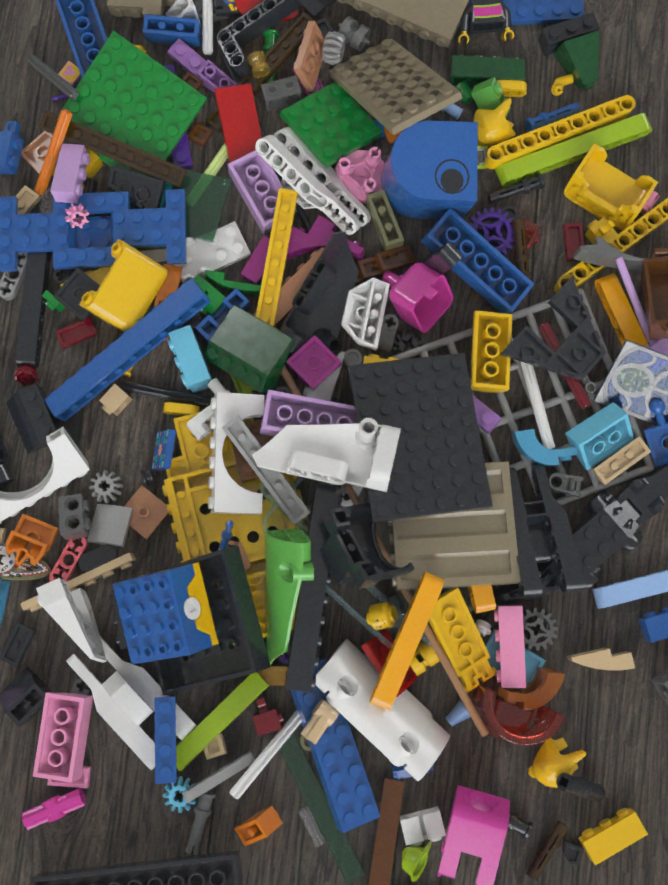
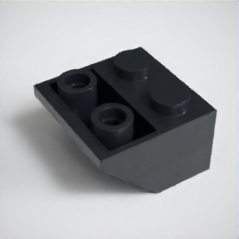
M27 667L0 693V702L5 713L20 727L27 724L44 707L45 695L47 692L52 691Z

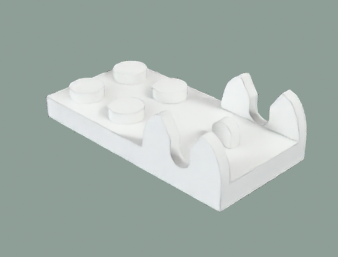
M234 221L197 239L192 237L186 238L187 264H174V266L183 267L181 281L184 283L191 278L194 279L198 274L204 278L206 277V270L219 271L251 256V253Z

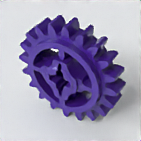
M494 207L491 208L489 213L484 208L483 215L477 211V218L471 217L470 219L473 224H468L475 231H477V228L481 230L480 233L483 238L489 243H498L500 246L494 248L505 256L507 254L506 249L511 251L513 247L510 244H514V238H512L514 237L513 225L510 224L513 218H506L508 212L501 215V208L497 213L494 212ZM487 220H494V221H496V222L493 223V224H488V223H485V224H484V223H483L484 221H487ZM501 226H503L505 229V239L502 237V234L500 232ZM494 231V235L490 237L488 234Z

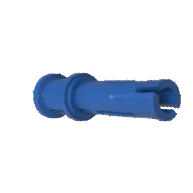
M574 102L550 113L542 112L537 117L526 118V130L530 132L580 113V105L578 102Z

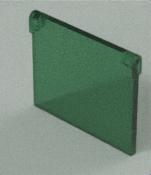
M187 170L181 188L173 185L172 189H185L186 236L207 242L214 241L231 179Z

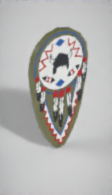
M0 542V579L35 580L50 575L51 568L42 559L33 566L28 557L18 567L14 562L17 552L6 554L5 543Z

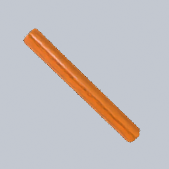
M66 109L60 112L34 192L39 196H44L72 117V112Z

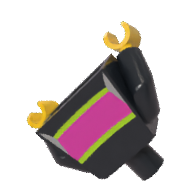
M472 0V4L467 5L461 18L460 30L462 34L458 37V43L460 44L462 36L467 38L466 44L469 42L467 31H469V34L504 31L501 34V39L506 41V33H509L510 40H512L514 32L510 30L512 26L510 9L500 0Z

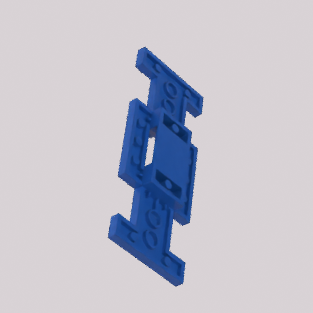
M185 189L166 190V208L130 209V194L128 191L83 193L79 197L78 204L73 203L74 206L82 204L83 210H87L89 214L111 213V216L86 217L89 223L85 222L82 228L76 225L72 228L70 222L65 220V217L68 216L65 209L69 210L72 203L56 202L53 197V213L18 214V198L16 196L0 197V272L18 271V253L53 252V268L55 270L77 269V267L79 269L112 267L116 259L111 255V248L118 239L134 248L166 247L168 265L187 264Z

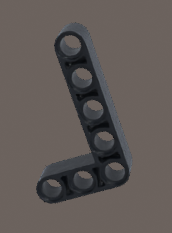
M264 0L218 33L217 41L229 64L240 78H245L252 72V66L242 48L296 11L300 6L299 0Z
M448 241L433 253L430 252L421 263L443 274L454 267L463 255Z

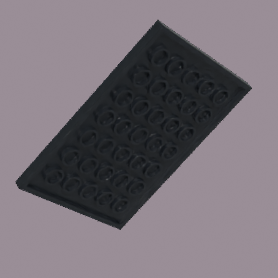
M465 353L348 366L356 424L365 418H372L378 425L383 424L401 428L387 492L367 488L372 523L493 507ZM365 429V430H364V431L367 432V433L373 432V431L370 430V429Z

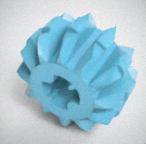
M179 776L178 782L165 786L168 792H165L163 797L169 798L165 805L172 804L171 811H174L176 807H178L179 813L183 812V807L189 811L191 809L190 804L194 805L196 803L195 799L186 803L184 797L181 799L182 796L178 798L176 795L178 792L181 793V791H185L195 785V783L192 785L188 784L190 778L183 782V777Z

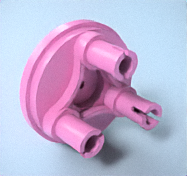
M372 147L369 151L357 150L347 157L341 158L335 167L337 176L343 180L347 189L363 205H366L367 195L382 190L381 174L385 163L380 157L381 150L377 151L378 147Z

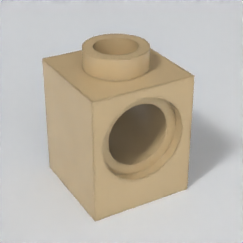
M114 384L99 401L103 404L101 408L109 415L114 413L118 416L133 399Z

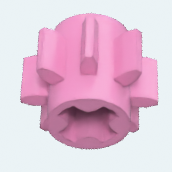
M72 203L69 210L65 209L68 214L65 220L70 222L72 228L75 225L82 228L85 222L89 223L86 218L89 212L83 210L82 204L74 206Z

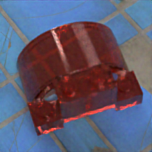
M482 685L477 686L473 693L472 699L477 702L476 706H479L480 713L486 722L485 726L489 732L488 735L497 739L502 737L507 742L515 745L530 746L548 740L558 731L565 718L563 714L546 706L533 710H522L514 704L496 699L498 691ZM531 720H534L533 724L536 726L530 729Z

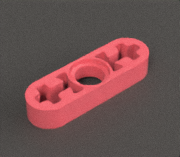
M82 537L81 542L83 546L76 548L75 551L79 552L78 555L75 552L69 551L70 548L75 549L77 545L75 543L76 539L68 541L49 575L50 582L57 579L55 577L56 574L62 572L63 569L59 568L60 565L65 569H69L68 572L64 571L62 573L63 580L69 581L79 563L80 557L85 553L89 545L87 537ZM71 554L74 557V563L67 566L64 563V558Z

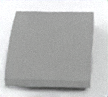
M97 504L87 542L124 547L133 509L116 505Z

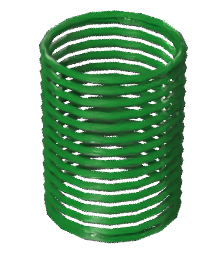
M462 81L455 87L461 92L463 98L461 100L464 104H468L473 100L472 90L466 81Z

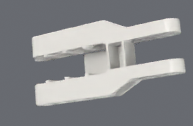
M290 127L278 130L274 133V136L267 135L256 142L255 148L258 154L282 177L281 184L284 189L295 190L298 193L297 203L303 209L318 208L348 235L354 234L360 227L370 222L371 214L368 209L347 189L343 180L337 176L336 171L331 166L325 168ZM348 201L351 202L349 208L346 206ZM337 208L339 209L338 215L335 214ZM361 214L364 215L362 221L359 219ZM350 222L353 223L351 229L348 227Z
M100 636L106 659L117 670L103 684L75 654L71 655L66 662L91 689L97 712L142 762L152 770L155 768V741L143 731L140 724L154 712V698L167 697L169 695L162 694L161 686L144 668L123 661ZM176 704V735L183 740L197 725Z

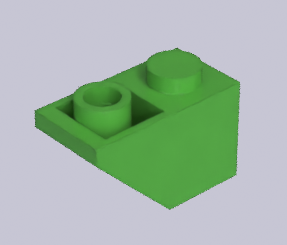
M495 77L475 85L471 93L478 108L484 110H494L507 99L502 93L501 84L496 81Z

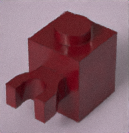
M265 696L257 698L256 702L260 712L253 715V720L258 736L282 729V723L285 722L282 711H278L277 707L268 709Z

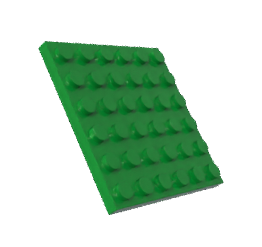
M113 30L75 88L79 92V96L76 97V100L69 98L62 110L66 109L72 112L70 120L72 122L167 161L207 101V97ZM95 153L100 157L99 159L101 161H103L110 167L114 166L141 175L152 177L141 171H138L122 163L107 158L103 155Z

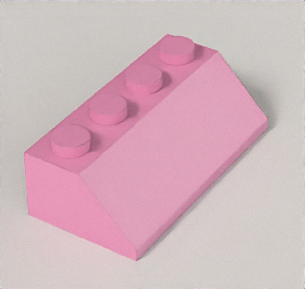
M46 693L33 777L70 783L81 778L93 696L77 693Z

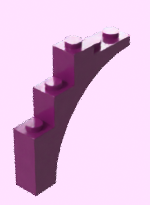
M319 215L308 234L303 228L292 226L286 262L297 256L312 253L315 250L319 251L321 248L324 249L332 235L336 232L334 222L327 216L322 217ZM266 236L262 237L241 272L243 279L254 285L261 286L270 241V238ZM347 239L352 256L361 260L365 254L364 248H362L363 245L355 240L351 242Z

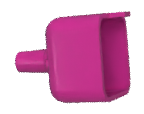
M423 263L413 264L404 275L399 276L391 271H386L382 277V281L390 284L389 297L399 317L422 333L429 331L453 302V294L445 276Z

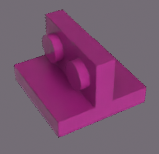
M315 335L286 361L297 373L299 380L303 384L306 383L313 391L342 365V362Z

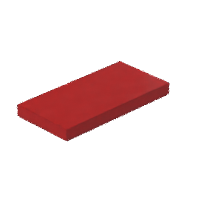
M251 84L214 89L229 163L255 151L256 142L262 138Z

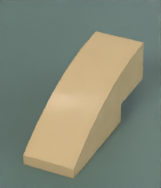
M600 648L567 656L569 661L595 669L628 670L635 668L632 653L627 651L611 654L609 648Z

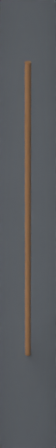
M284 365L281 375L291 393L302 396ZM344 483L343 487L353 505L362 504L352 485ZM376 530L379 548L386 560L391 563L390 553ZM403 590L402 593L410 605L413 595L410 590ZM427 623L424 630L426 637L481 736L488 735L489 732L430 625Z

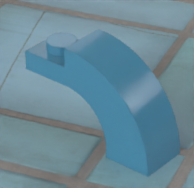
M534 429L511 433L517 450L534 464H542L547 467L558 466L559 458L560 461L572 460L571 456L577 455L576 447L552 450L542 446L535 436Z

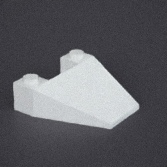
M61 578L36 588L38 592L36 598L39 605L49 613L84 653L92 660L102 663L106 662L97 623L86 591L79 588L70 592L67 581Z

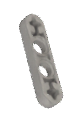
M251 751L183 791L182 795L186 803L251 765L255 761Z

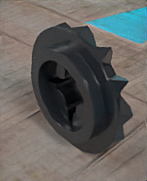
M409 330L400 332L395 337L393 343L395 354L398 355L406 352L404 351L405 344L403 342H408L410 339H412L411 345L413 348L409 347L406 351L423 346L421 337L416 332Z

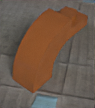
M537 667L533 680L526 685V688H502L499 686L497 694L504 698L505 702L514 704L522 710L537 709L548 703L556 695L562 685L565 674L554 668Z

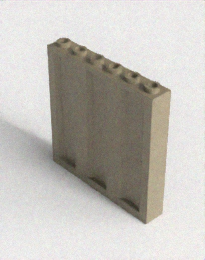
M509 461L485 463L493 504L491 508L388 521V526H392V533L389 534V545L393 546L394 554H390L391 564L396 567H404L411 562L414 566V570L409 574L392 578V586H396V591L416 590L424 572L444 579L443 588L518 584L521 582L516 557L518 556Z

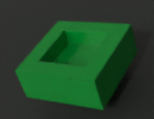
M47 290L42 295L46 300L44 304L52 311L56 308L61 313L65 306L55 299Z

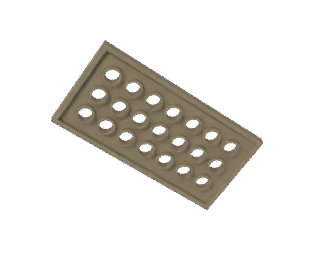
M392 38L383 40L381 44L370 47L364 53L355 55L350 60L337 64L333 69L329 70L330 77L393 135L462 99L461 92Z

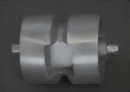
M350 16L342 24L339 23L340 29L338 32L345 36V43L350 42V46L358 51H361L366 44H370L371 29L363 24L359 26L358 21Z

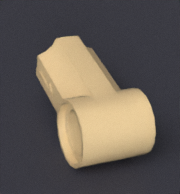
M321 699L312 712L313 716L300 733L315 745L326 728L331 726L339 715V712L324 699Z

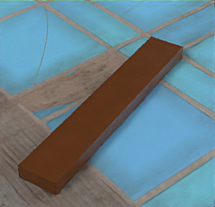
M384 778L379 812L381 817L378 818L369 885H390L404 789V781Z

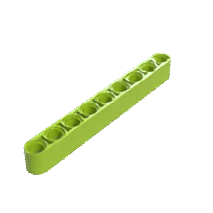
M641 113L503 163L495 171L501 186L507 187L519 183L522 178L527 179L536 176V173L540 172L543 174L584 159L594 143L603 147L606 151L648 135L652 132V127L646 114Z

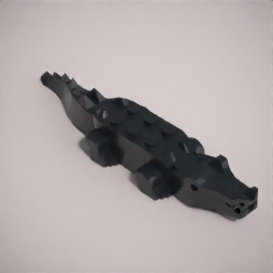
M668 463L649 477L629 482L615 497L607 492L600 491L589 501L588 508L592 514L572 531L585 581L584 589L590 588L599 580L598 577L601 575L599 566L620 547L627 551L636 548L643 538L639 525L664 509L665 500L668 496ZM551 554L550 562H545L538 569L539 572L541 571L540 579L542 594H544L542 596L560 588ZM510 584L493 592L496 603L495 610L498 609V605L527 602L542 597L522 598L518 584ZM494 610L477 613V619L484 620Z

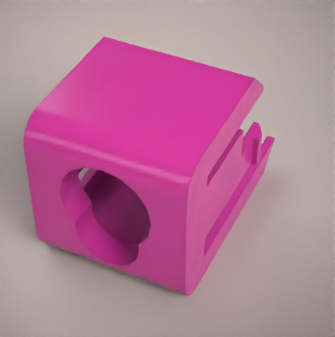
M457 785L445 842H442L441 846L442 858L438 877L444 875L455 879L461 852L482 858L475 885H494L509 824V799Z

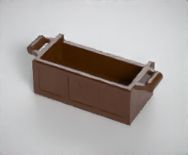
M668 247L654 248L652 258L643 260L641 282L649 340L668 339V257H656L668 255Z

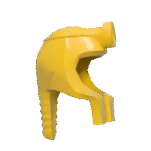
M511 98L506 99L494 110H476L474 122H478V146H491L516 135L512 129L514 124L506 120V114L511 105Z
M548 736L538 751L533 765L528 768V774L545 786L558 788L556 780L559 774L567 773L572 775L579 768L577 762L585 757L586 752L579 750L561 755L559 751L568 747L564 738L561 737L553 740L551 736Z

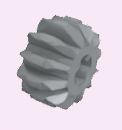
M328 32L325 36L322 59L325 63L330 65L341 63L346 44L343 34Z
M104 470L103 476L100 473H96L98 479H91L95 484L89 486V489L95 490L91 495L92 497H97L98 502L104 499L105 503H109L110 498L116 501L115 494H122V492L118 491V488H123V484L118 483L121 478L119 476L115 477V472L112 471L109 474L107 470ZM105 483L110 485V488H106L107 491L103 489V485L106 486Z

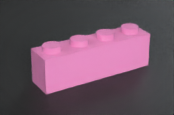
M522 604L498 605V610H494V621L499 623V630H495V642H499L500 650H496V662H500L501 669L497 670V682H501L502 688H526Z

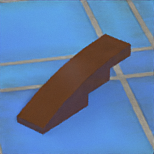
M407 245L380 252L374 257L357 261L356 266L359 274L355 285L366 282L371 278L381 277L386 271L394 272L414 264L416 260L410 246Z

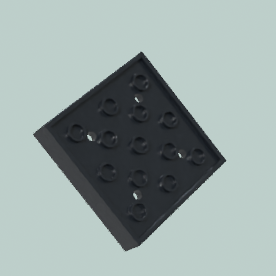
M239 546L224 548L151 572H160L199 562L219 643L188 656L154 661L163 695L257 673L271 667Z

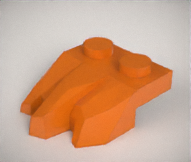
M22 513L15 530L11 531L5 543L6 554L17 552L14 562L18 567L28 557L30 558V563L35 566L50 550L60 529Z

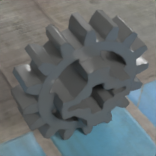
M533 607V612L525 609L526 615H523V628L528 630L529 638L527 639L524 635V645L527 643L529 650L533 646H535L536 651H539L540 646L547 649V643L554 644L551 638H557V635L553 633L558 630V627L553 626L556 619L550 620L549 618L552 614L549 612L545 615V609L541 608L540 612H537L536 607ZM536 616L535 620L526 621L529 617ZM544 618L549 624V630L543 625ZM539 624L538 627H539L542 631H540V632L537 631L535 634H534V631H533L530 627H528V626H531V627L534 626V627H536V625ZM542 636L546 637L544 640L537 642L538 638Z

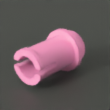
M653 191L640 211L642 215L651 211L652 207L660 199L657 192Z

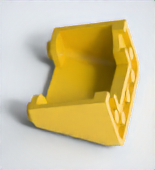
M594 143L565 187L564 195L570 201L600 219L604 217L607 221L611 219L615 224L614 228L623 231L638 216L658 182L650 176L643 175L635 180L605 162L607 152L603 147Z
M118 239L111 248V255L116 260L97 292L93 290L86 292L82 296L79 305L111 326L125 332L137 324L139 319L144 317L164 283L168 271L156 261Z

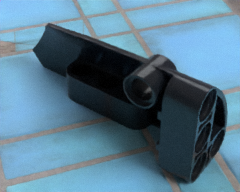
M344 231L334 233L293 298V308L279 329L294 338L290 352L293 354L314 335L333 354H337L342 348V341L338 336L342 326L341 322L349 290L354 288L359 274L349 248L346 232Z

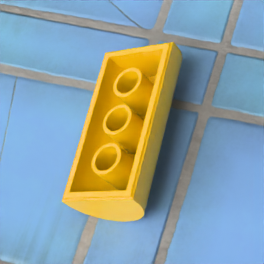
M474 311L470 374L471 390L489 393L509 390L511 358L500 353L511 342L512 314Z

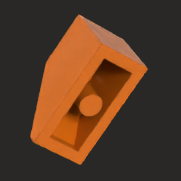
M273 806L259 811L234 829L244 846L267 838L283 823Z

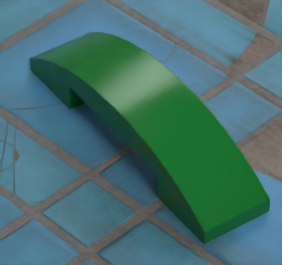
M206 270L207 279L227 292L231 293L237 288L244 296H260V285L227 281L225 273Z

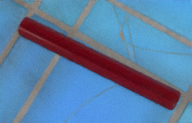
M548 322L543 323L539 326V330L546 344L555 352L560 343ZM564 376L580 408L585 409L589 407L591 402L580 381Z

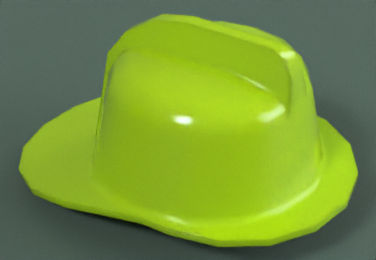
M431 841L425 848L410 846L403 849L402 869L411 876V881L413 882L417 881L426 866L428 852L432 844Z

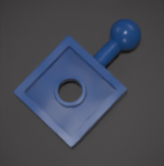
M653 399L649 403V410L655 414L658 425L643 430L655 467L668 463V447L663 446L664 439L668 438V422L665 421L663 414L665 404L660 399Z

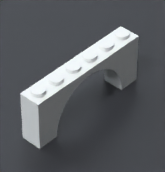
M217 392L214 398H211V409L214 410V417L210 419V429H213V437H210V449H213V457L209 458V469H212V477H209L208 486L209 489H212V495L208 498V509H211L212 514H262V493L251 492L239 486L229 476L224 466L222 449L227 434L222 427L238 415L242 421L263 416L264 395Z
M64 427L46 436L47 445L53 455L52 465L46 477L39 484L25 491H0V524L4 519L17 515L23 508L34 505L42 497L50 496L54 490L67 486L73 479L84 476L90 470L88 461Z

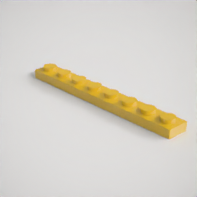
M279 188L256 312V317L273 327L275 326L298 193L295 190Z

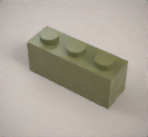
M381 190L367 195L366 206L371 214L372 222L384 251L403 247L404 238L385 191Z

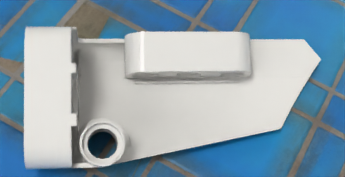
M365 418L358 424L286 425L273 439L252 454L257 467L335 485L348 483L387 492L401 428L383 424L378 425L372 418ZM365 429H370V430H372L373 432L367 433V432H365L364 430H365Z

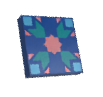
M168 429L157 432L151 470L161 471L171 468L176 430Z

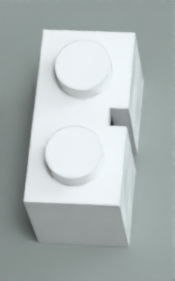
M438 806L399 816L406 846H419L426 839L435 842L441 840L442 836H446Z

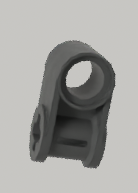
M387 314L383 317L377 349L389 353L391 352L399 324L398 318L393 314ZM389 321H392L391 328L387 327Z
M561 473L547 475L551 491L568 496L581 497L579 492L581 482L584 481L583 477ZM553 477L558 480L557 487H554L551 483Z

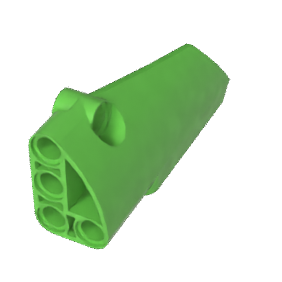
M301 529L265 532L266 649L270 665L277 657L288 651L301 582L314 579V567L312 561H310L311 540Z

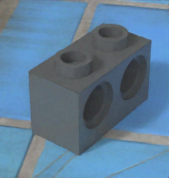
M296 75L261 85L267 112L293 105L302 100L301 89Z
M82 494L58 497L60 535L65 540L88 537V530L91 529V522L87 516V511H90L89 501ZM75 505H78L77 509L72 510ZM79 523L78 527L72 529L74 524Z

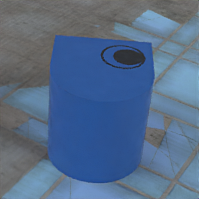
M421 121L406 128L398 136L381 174V189L385 191L390 206L395 212L407 218L438 220L449 208L455 211L461 218L466 215L477 202L478 122Z

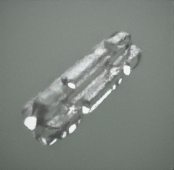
M303 807L299 810V815L302 820L304 819L303 823L310 837H313L314 845L319 847L325 843V839L320 834V829L314 817L311 816L309 807Z

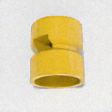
M426 639L418 644L410 663V667L417 676L425 672L427 666L432 667L440 662L434 649ZM418 655H421L424 659L421 663L416 658Z

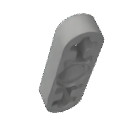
M18 253V257L24 255L26 258L18 259V265L20 264L22 268L18 266L19 276L17 278H10L11 271L4 272L0 281V297L4 300L9 301L16 297L25 276L28 253ZM9 288L11 292L5 294L3 290Z

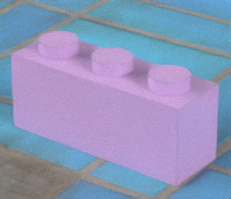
M63 143L61 145L50 190L56 202L78 204L79 197L83 194V180H86L87 177L86 167L90 164V154L87 153L84 145Z

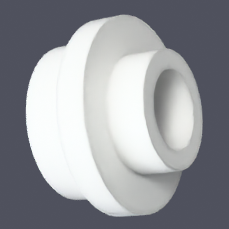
M477 619L475 625L480 636L490 635L491 625Z

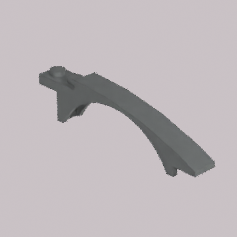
M596 237L594 245L580 246L573 255L576 260L618 269L615 259L622 256L627 270L642 271L643 260L646 259L625 254L612 247L602 237Z

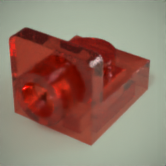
M524 220L525 235L531 238L526 248L530 249L532 244H537L541 236L538 234L541 227Z

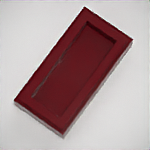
M582 223L563 224L566 261H579L574 259L573 255L580 246H585Z
M88 317L85 322L80 320L55 331L63 349L98 335L91 317Z

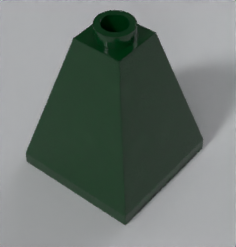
M599 31L564 41L553 53L568 75H573L576 86L579 89L583 88L584 91L593 88L598 78Z

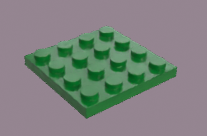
M336 81L280 112V117L325 168L376 140L383 132Z

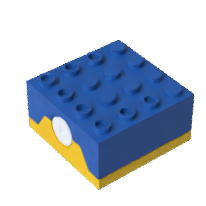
M199 562L113 584L132 664L188 656L219 644Z

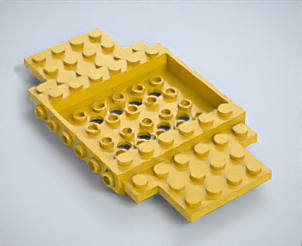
M200 412L174 418L182 456L172 458L171 468L166 470L168 478L164 480L165 485L162 486L164 496H168L169 504H167V510L169 515L173 516L174 523H171L173 533L178 536L176 547L178 553H182L183 561L181 563L212 553L209 548L210 544L214 541L221 543L222 531L226 528L225 524L229 520L233 521L231 537L236 536L239 538L250 561L251 567L245 572L262 636L266 637L265 532L270 526H274L278 530L301 529L307 535L308 527L305 526L304 522L307 516L294 525L261 479L242 483L231 439L228 435H226L223 443L222 457L229 476L239 486L251 492L257 493L259 489H266L268 497L262 500V514L259 515L212 514L211 512L203 515L200 512V507L203 504H208V498L212 495V489H209L208 482L209 477H212V469H209V458L213 457V449H210V437H213V429L206 438L198 441L186 425ZM253 418L243 420L245 424L254 421ZM281 472L302 500L300 489L296 490L294 482H298L296 475ZM252 531L259 534V539L255 543H251L248 540V534ZM294 613V617H293V622H292V628H291V630H293L294 619H295V613Z

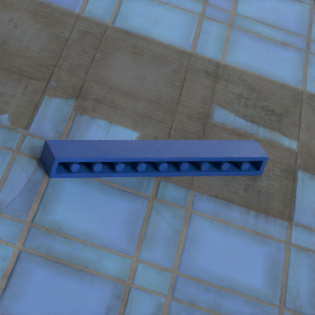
M192 278L184 282L178 290L168 295L166 300L160 305L155 306L149 314L139 319L137 324L131 329L125 331L120 338L109 344L102 353L96 355L91 362L80 368L73 377L67 379L62 386L51 392L44 401L54 417L64 422L67 421L169 337V332L180 328L209 304L211 300L200 285Z

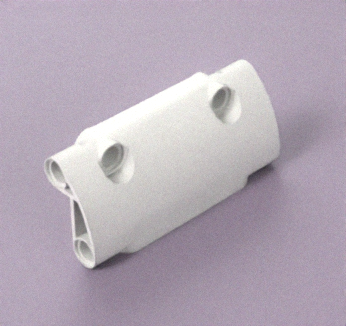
M346 639L337 648L328 662L315 675V685L323 693L329 691L326 695L328 703L378 748L393 765H404L403 768L417 781L421 780L443 751L450 738V734L432 719V713L407 689L395 698L390 710L370 703L379 673L368 656Z

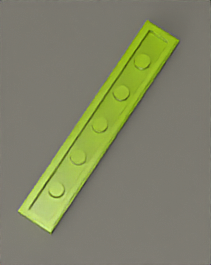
M258 672L250 674L176 746L177 768L179 771H182L269 686Z

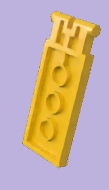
M451 588L438 597L429 618V623L468 693L480 685L478 678L485 682L496 675L497 670L495 667H491L487 660L490 658V655L459 588Z

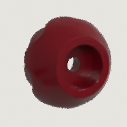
M28 365L21 366L14 372L15 381L23 386L33 385L39 380L37 371Z

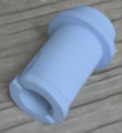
M453 103L442 109L441 112L445 111L458 120L464 109Z

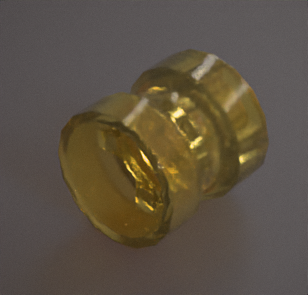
M255 51L248 56L247 59L249 65L252 66V73L255 78H262L270 73L271 69L266 62V56L263 51Z

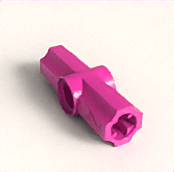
M78 788L62 796L52 797L42 802L41 805L26 810L22 813L24 826L29 830L45 822L50 823L64 817L66 813L85 806L86 797L84 791Z

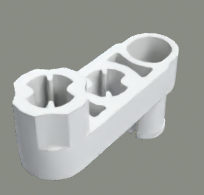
M217 378L211 380L207 385L214 394L217 392L231 393L222 386ZM211 404L193 417L186 425L198 441L206 438L212 432L208 425L211 417H214V410L211 409Z

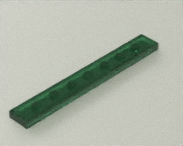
M292 733L279 751L347 885L365 876V872L345 833L337 829L327 797L297 738Z

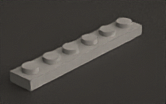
M239 415L222 427L294 525L311 513L281 472L257 467L252 454L261 449L262 446Z

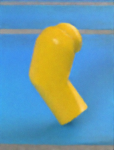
M569 74L556 78L551 87L552 94L555 96L561 95L564 86L574 82L573 75Z

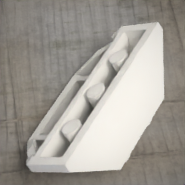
M371 278L367 282L349 290L341 325L358 345L377 350L390 286L389 283Z

